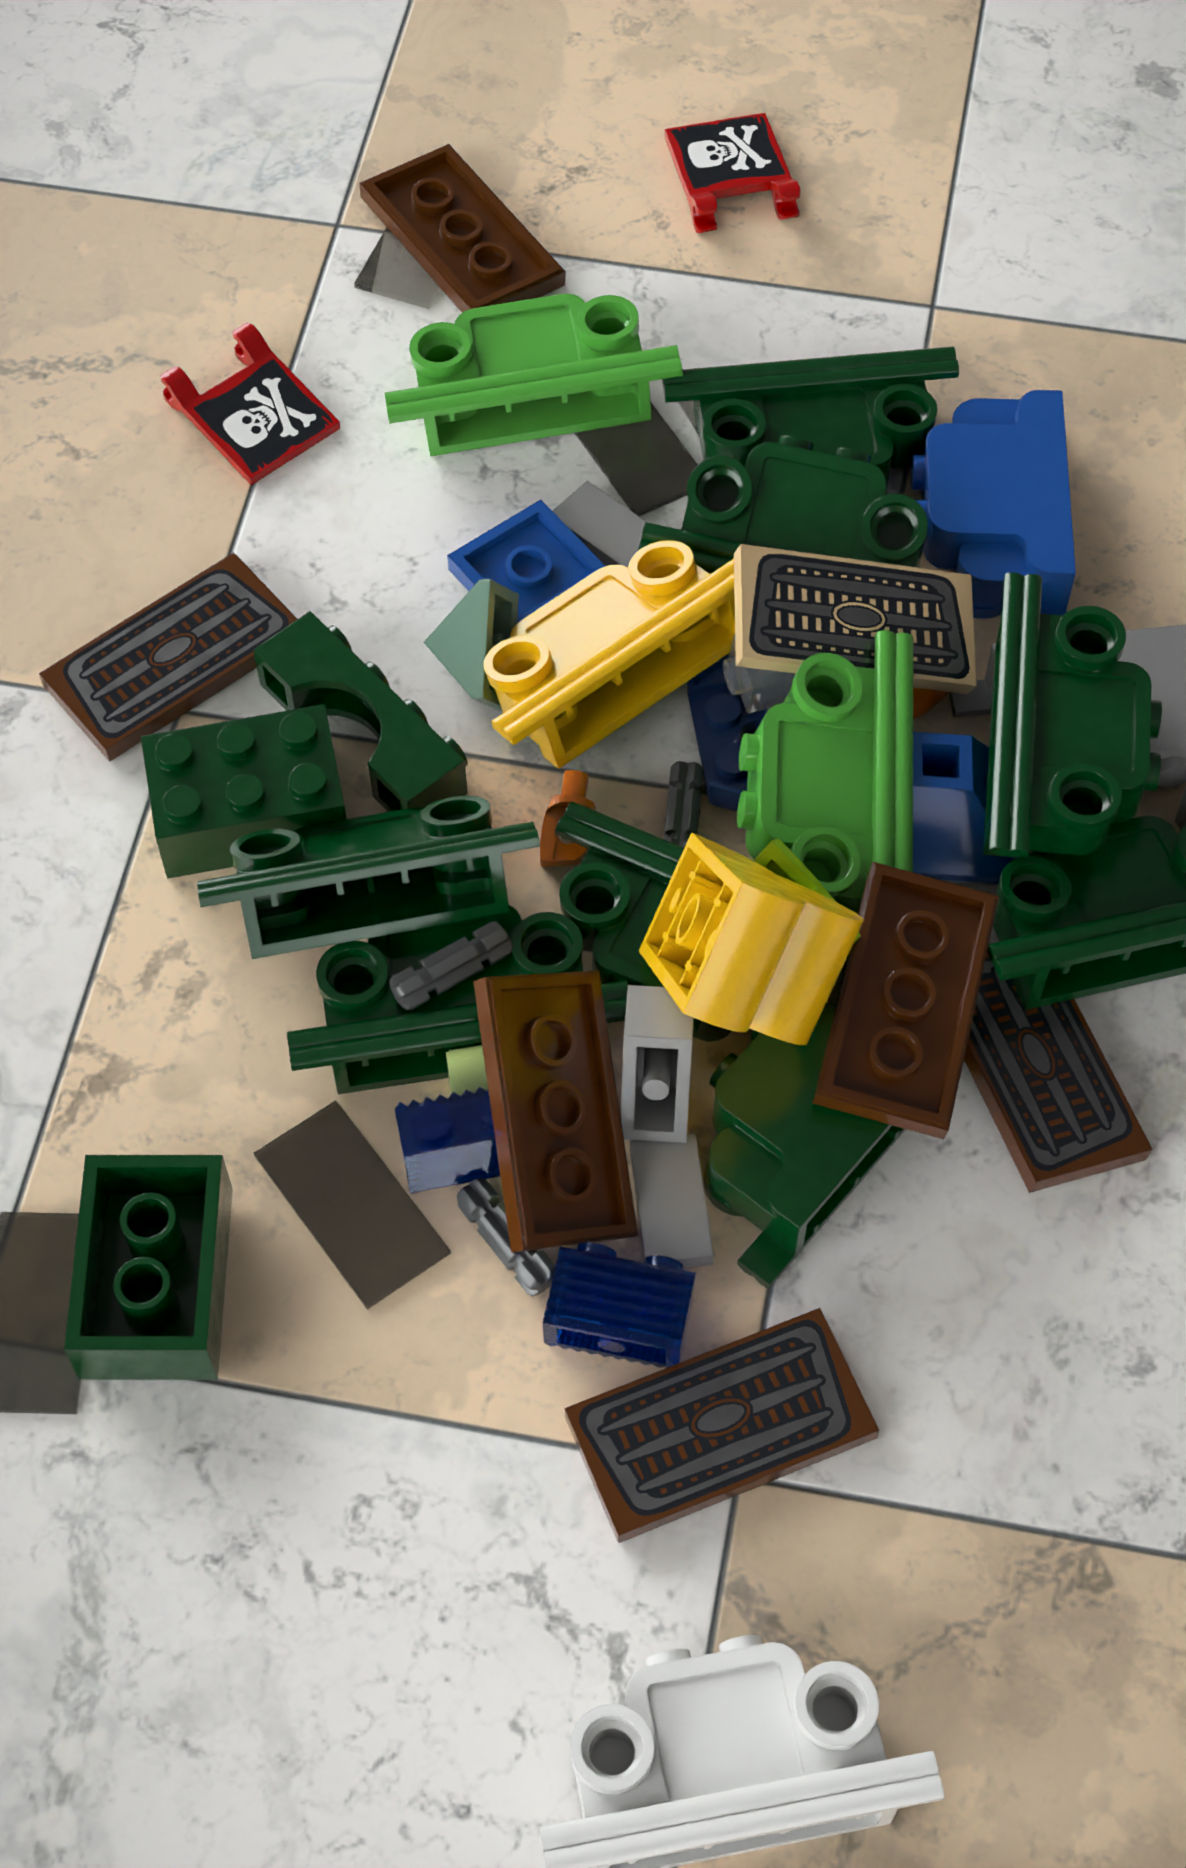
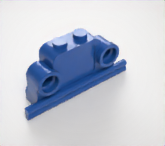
M1033 390L1023 395L1021 399L976 398L967 400L955 409L952 423L939 424L929 431L924 455L912 456L911 490H921V500L916 501L923 508L928 522V533L923 547L924 556L930 564L937 568L955 570V573L971 575L973 618L989 619L1001 615L1004 575L1011 572L1019 573L1023 576L1027 574L1041 576L1040 613L1064 615L1067 612L1076 569L1062 390Z

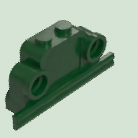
M951 346L682 369L683 376L662 379L665 403L694 400L693 414L696 431L700 438L703 460L714 456H727L739 461L745 467L749 453L757 445L765 442L778 443L780 436H793L812 442L814 444L813 451L836 455L838 448H848L869 454L872 457L870 463L876 465L883 472L888 488L890 468L911 467L913 455H924L927 435L935 426L937 404L933 396L927 392L925 381L958 378L959 364L956 359L955 347Z
M780 436L778 443L765 442L754 447L747 457L745 467L739 461L727 456H714L700 462L691 472L687 482L688 504L681 530L645 522L638 551L655 542L678 541L691 549L695 564L709 574L734 559V553L740 544L919 568L928 533V522L923 508L916 500L903 494H887L885 476L876 465L870 463L872 457L869 454L848 448H838L836 455L813 451L814 444L810 441L793 436Z
M1011 572L1004 575L1002 612L994 649L983 855L1028 858L1029 851L1072 855L1092 853L1105 843L1111 823H1123L1132 819L1138 811L1144 790L1156 791L1159 784L1161 754L1150 752V738H1157L1159 735L1162 702L1160 700H1151V678L1142 667L1131 662L1118 661L1123 653L1126 642V630L1123 623L1112 612L1097 606L1076 607L1064 615L1041 614L1042 577L1036 574L1023 576L1019 573Z
M477 796L448 797L435 801L425 808L395 810L305 826L293 831L287 829L262 830L247 834L237 839L231 845L233 867L237 870V874L197 881L200 907L241 901L252 959L509 913L510 909L501 854L540 847L539 836L533 821L492 828L490 803L486 799Z
M571 801L564 815L557 823L555 835L589 850L581 864L571 869L561 882L559 890L561 911L564 916L571 919L579 928L583 940V950L592 952V971H599L601 984L627 980L628 985L664 987L640 954L639 949L684 848ZM693 1018V1037L706 1042L719 1041L732 1032L731 1030Z
M1141 816L1123 823H1111L1105 843L1092 853L1072 855L1033 851L1032 856L1017 858L1008 863L1003 869L997 887L999 899L993 922V928L999 942L988 944L987 953L1001 981L1014 978L1016 991L1025 1010L1186 974V825L1178 835L1175 828L1169 822L1156 816Z
M509 905V913L368 938V943L350 941L336 944L322 955L316 969V978L320 994L323 997L327 1026L287 1032L292 1071L332 1065L338 1095L449 1078L446 1052L482 1045L473 981L492 976L584 972L581 932L571 919L559 913L540 912L522 920L518 911ZM497 921L507 932L513 947L510 956L491 966L488 961L482 963L483 971L440 995H437L435 990L428 993L430 1000L413 1010H405L395 999L389 984V980L393 975L409 966H412L416 971L421 968L419 965L420 960L464 936L468 941L474 939L472 932L489 922ZM627 980L601 984L606 1022L625 1021Z
M828 1002L824 1006L807 1045L788 1043L753 1030L750 1037L752 1042L739 1056L734 1053L727 1055L717 1066L709 1082L710 1086L715 1088L713 1126L718 1135L712 1142L710 1158L705 1168V1191L709 1200L719 1210L729 1215L743 1216L763 1231L738 1259L737 1265L766 1288H770L906 1130L812 1103L835 1007Z

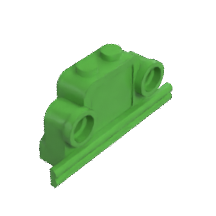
M558 294L472 308L462 312L456 318L454 324L448 322L433 323L421 328L414 334L409 344L412 364L416 369L418 387L384 393L389 424L423 418L431 457L650 421L652 416L649 381L683 376L678 346L672 345L642 350L638 334V311L632 302L615 295L599 296L585 303L582 298L574 294Z
M888 630L877 631L875 634L874 669L855 667L846 658L833 653H818L808 657L798 668L784 703L771 707L766 712L755 734L744 733L740 744L739 770L747 771L748 779L747 791L743 790L739 798L737 826L739 829H746V847L751 857L755 859L772 840L779 838L808 868L837 903L857 914L872 861L913 872V635L909 633L895 634Z

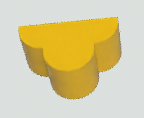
M691 832L639 952L683 1014L727 1030L747 1032L750 1028L788 1043L807 1045L864 919L845 906L800 884L776 875L764 866L731 849Z

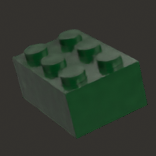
M325 704L141 736L155 837L167 879L233 867L230 847L237 839L247 834L268 829H287L293 831L305 826L347 819Z
M85 1155L64 1351L79 1380H218L233 1193L223 1155Z

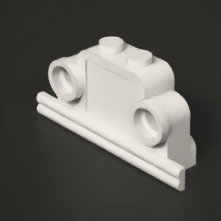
M745 1635L722 1642L719 1645L720 1652L691 1657L688 1649H671L653 1654L646 1659L647 1666L636 1671L629 1679L625 1691V1706L620 1704H604L586 1712L576 1723L570 1739V1758L576 1773L584 1819L540 1827L546 1868H671L891 1824L899 1808L943 1800V1785L933 1751L886 1760L877 1722L879 1713L878 1694L871 1679L861 1669L846 1662L829 1661L813 1667L805 1674L799 1656L790 1647L776 1642L763 1644L762 1636Z

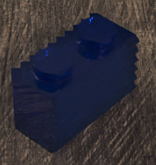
M479 1086L475 1093L466 1089L461 1096L452 1092L447 1099L439 1094L435 1101L426 1097L422 1103L413 1099L408 1106L399 1102L395 1107L400 1146L410 1194L468 1183L477 1178L489 1179L500 1176L489 1090L486 1091Z
M594 1242L580 1243L577 1249L560 1246L543 1317L544 1343L550 1347L571 1348L577 1352L585 1351L591 1355L599 1354L603 1357L612 1356L617 1360L626 1359L631 1363L652 1364L658 1368H668L681 1362L695 1293L696 1272L685 1271L684 1265L681 1262L667 1256H647L644 1262L618 1258L615 1250Z

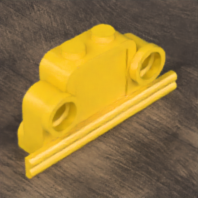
M670 540L655 542L636 552L631 558L628 567L623 565L602 567L519 621L511 631V638L495 645L488 652L484 660L485 673L490 685L495 689L503 712L491 721L493 729L513 745L527 736L539 745L544 758L560 769L735 649L734 559L709 574L695 564L691 549L684 543Z

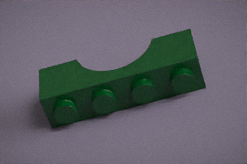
M309 611L253 649L260 685L286 711L325 704L327 716H340L354 720L367 727L377 737L379 743L368 761L373 798L388 812L407 808H425L427 805L444 798L468 794L465 768L468 765V761L461 747L449 736L441 738L428 725L425 714L413 700L407 698L403 701L390 688L387 678L376 664L371 661L364 663L355 655L347 638L336 626L330 625L326 627Z

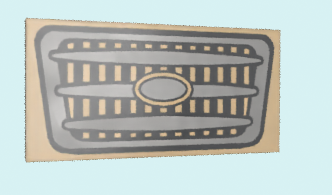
M740 544L735 551L734 594L737 667L796 674L802 662L808 657L818 653H833L846 658L855 667L874 669L875 634L877 631L888 630L895 634L909 633L913 635V688L969 694L977 686L972 581L970 574Z

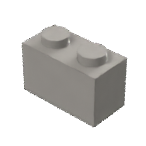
M628 985L621 1095V1123L625 1140L687 1143L693 1017L682 1013L665 987Z

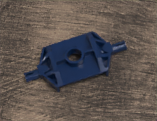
M735 649L687 681V697L709 803L716 807L737 812L740 795L743 790L747 791L748 772L739 770V750L744 733L755 734L766 712L774 705L784 703L792 687L795 673L737 667Z

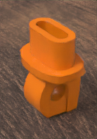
M577 770L564 771L561 794L551 797L541 830V866L577 865L582 862L589 850L576 843L565 844L559 839V836L555 835L557 823L564 815L571 801L596 811L595 803L586 798L589 775L585 772Z

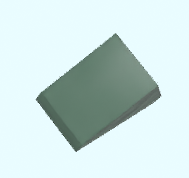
M482 579L473 586L423 643L472 699L502 711L495 689L490 685L485 673L484 660L488 652L495 645L511 638V631L517 624L519 594L491 579Z

